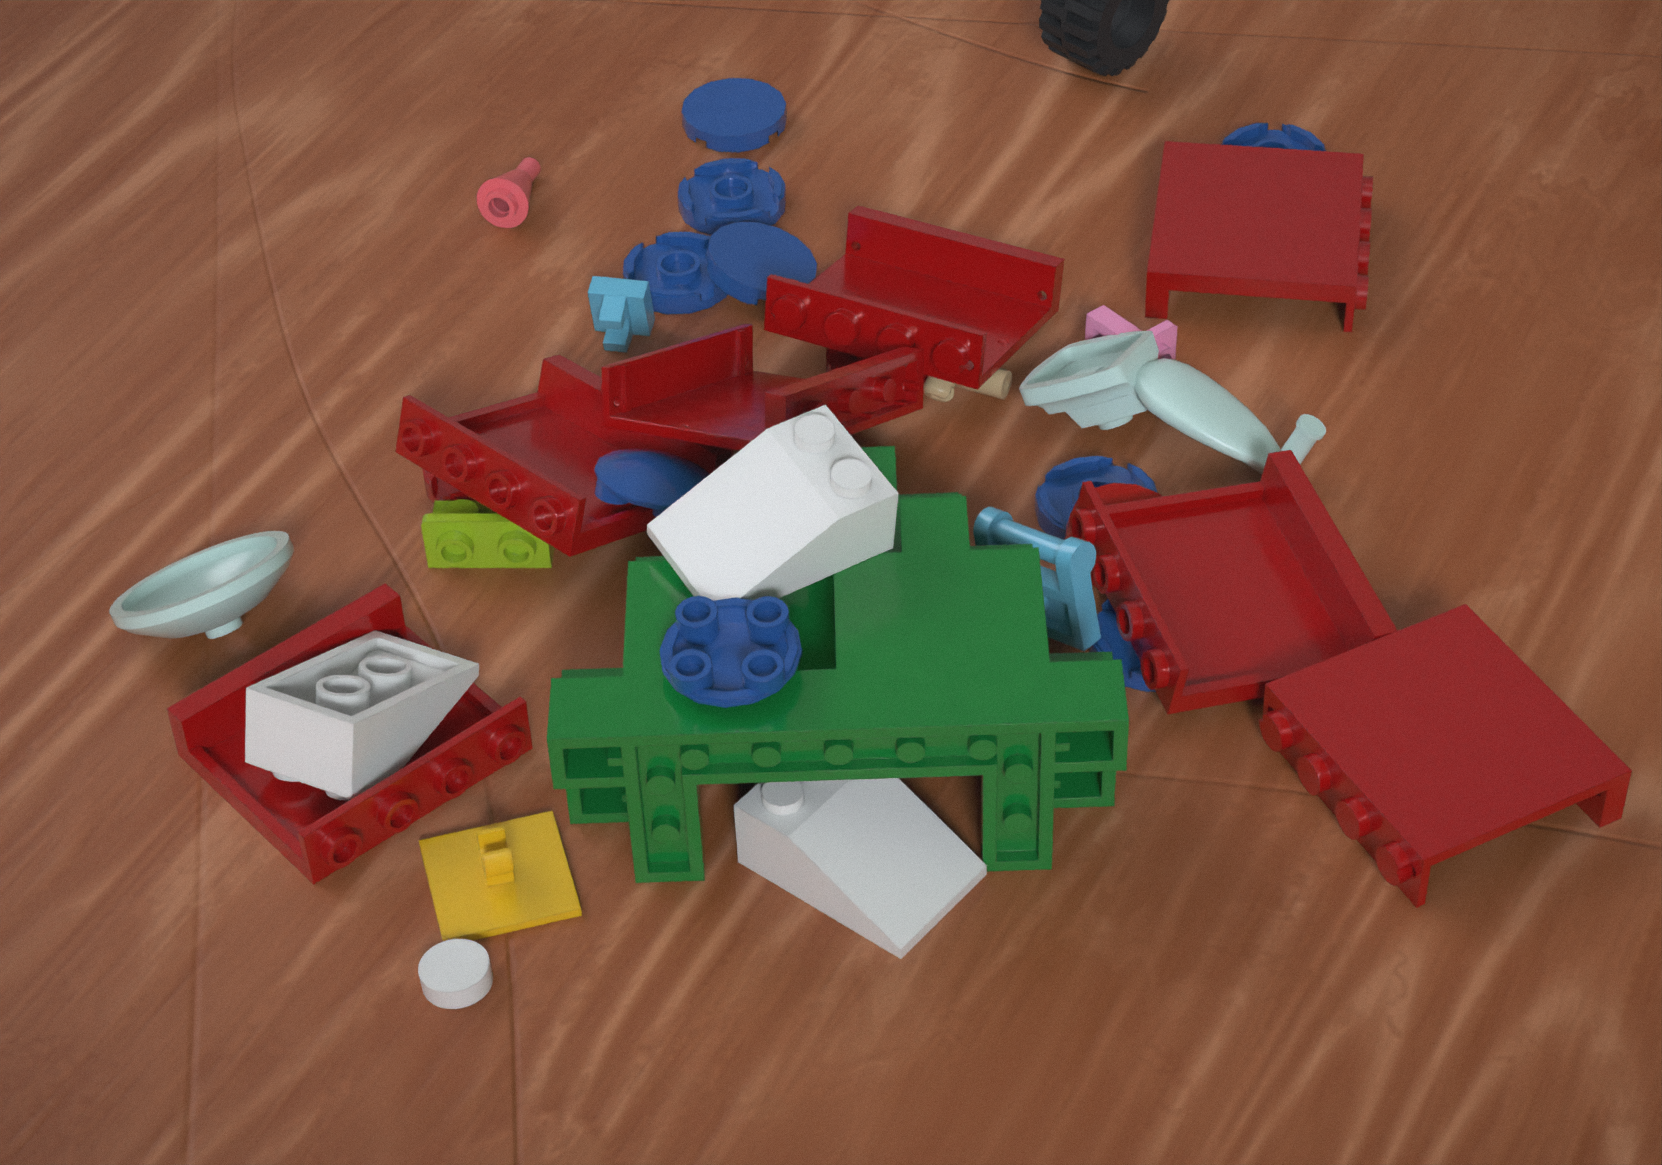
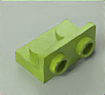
M476 500L435 501L433 512L423 516L421 528L428 568H552L554 547Z

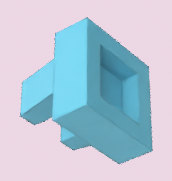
M593 276L587 293L595 331L606 332L603 340L604 350L627 352L633 335L650 336L655 316L649 281Z

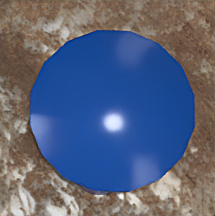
M655 449L612 451L600 457L594 468L597 477L595 495L601 501L609 504L623 505L632 503L653 509L652 514L654 517H657L710 475V473L690 460L665 451Z
M704 596L687 598L677 606L675 610L676 622L667 630L659 650L663 675L676 692L698 704L723 708L754 704L777 693L795 675L802 655L799 633L789 620L787 605L782 600L772 596H763L755 600L729 598L715 601Z

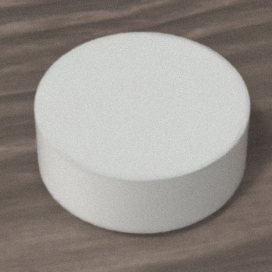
M451 939L438 943L431 947L419 962L418 974L423 994L429 1002L440 1008L460 1009L471 1006L485 997L493 983V973L488 952L482 945L472 940Z

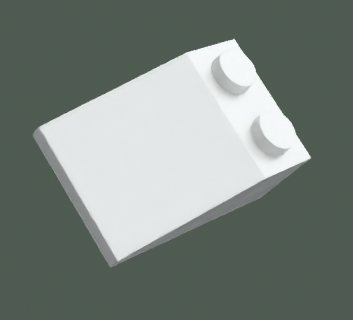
M823 405L766 429L648 523L647 534L693 596H704L713 601L729 598L755 600L763 596L781 598L892 549L899 493L830 409Z
M376 630L246 688L245 763L271 771L277 779L289 782L299 781L325 790V793L333 799L351 800L406 765L479 676V663Z
M899 778L758 783L734 804L737 856L740 864L899 959H902L987 875V865Z

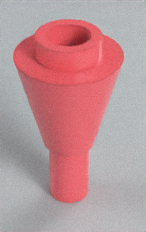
M531 157L524 158L516 169L492 178L480 186L477 192V206L482 216L488 222L501 228H513L525 220L529 209L532 182L541 171L539 162Z

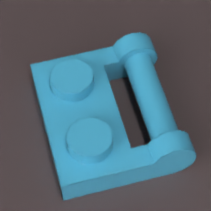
M995 507L983 509L978 514L973 527L976 546L1032 544L1033 548L1039 547L1041 560L1055 564L1056 571L1041 566L1047 636L1082 651L1087 650L1101 639L1090 575L1096 561L1094 545L1077 537H1069L1063 540L1014 522L1012 515Z

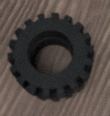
M1041 0L1040 9L1042 14L1039 18V28L1043 30L1041 37L1043 42L1049 45L1048 49L1099 75L1107 76L1109 74L1116 76L1123 69L1128 70L1134 66L1137 59L1142 58L1148 51L1150 44L1159 33L1162 22L1165 20L1169 0Z

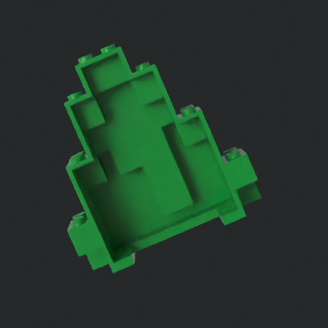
M895 446L861 447L897 491ZM959 492L898 494L894 545L892 549L778 598L787 605L789 620L798 630L802 655L795 675L777 693L754 704L728 708L698 704L676 692L663 675L660 647L667 630L676 622L675 610L683 600L693 597L664 556L636 557V561H628L623 668L562 670L561 678H551L547 746L553 789H566L570 824L629 822L635 883L705 881V851L699 785L981 775L982 861L987 865V872L1052 869L1054 808L1114 806L1116 771H1127L1129 715L1122 659L1113 660L1112 651L1049 654L1039 547L1033 548L1032 544L970 546L966 496H962Z

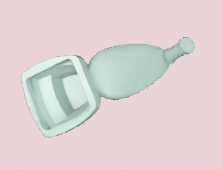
M1152 331L1126 332L1069 344L1037 366L1019 387L1025 406L1041 407L1048 414L1066 412L1081 428L1098 425L1101 430L1113 429L1129 422L1133 415L1149 410L1163 422L1186 436L1247 464L1261 474L1263 473L1268 453L1292 450L1299 464H1301L1316 441L1322 439L1326 433V427L1318 418L1309 414H1303L1296 422L1297 427L1280 449L1267 427L1249 408L1223 386L1189 364L1168 358L1158 359L1159 348Z

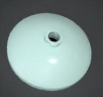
M283 531L254 533L211 546L162 568L129 588L111 605L110 615L118 628L138 635L181 638L205 632L208 639L222 637L242 626L243 621L240 616L261 603L269 595L288 568L294 552V546L289 535Z

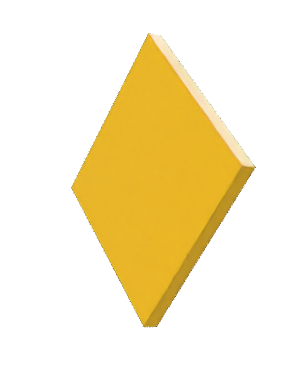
M553 811L418 840L442 941L451 939L474 941L582 916L581 906Z

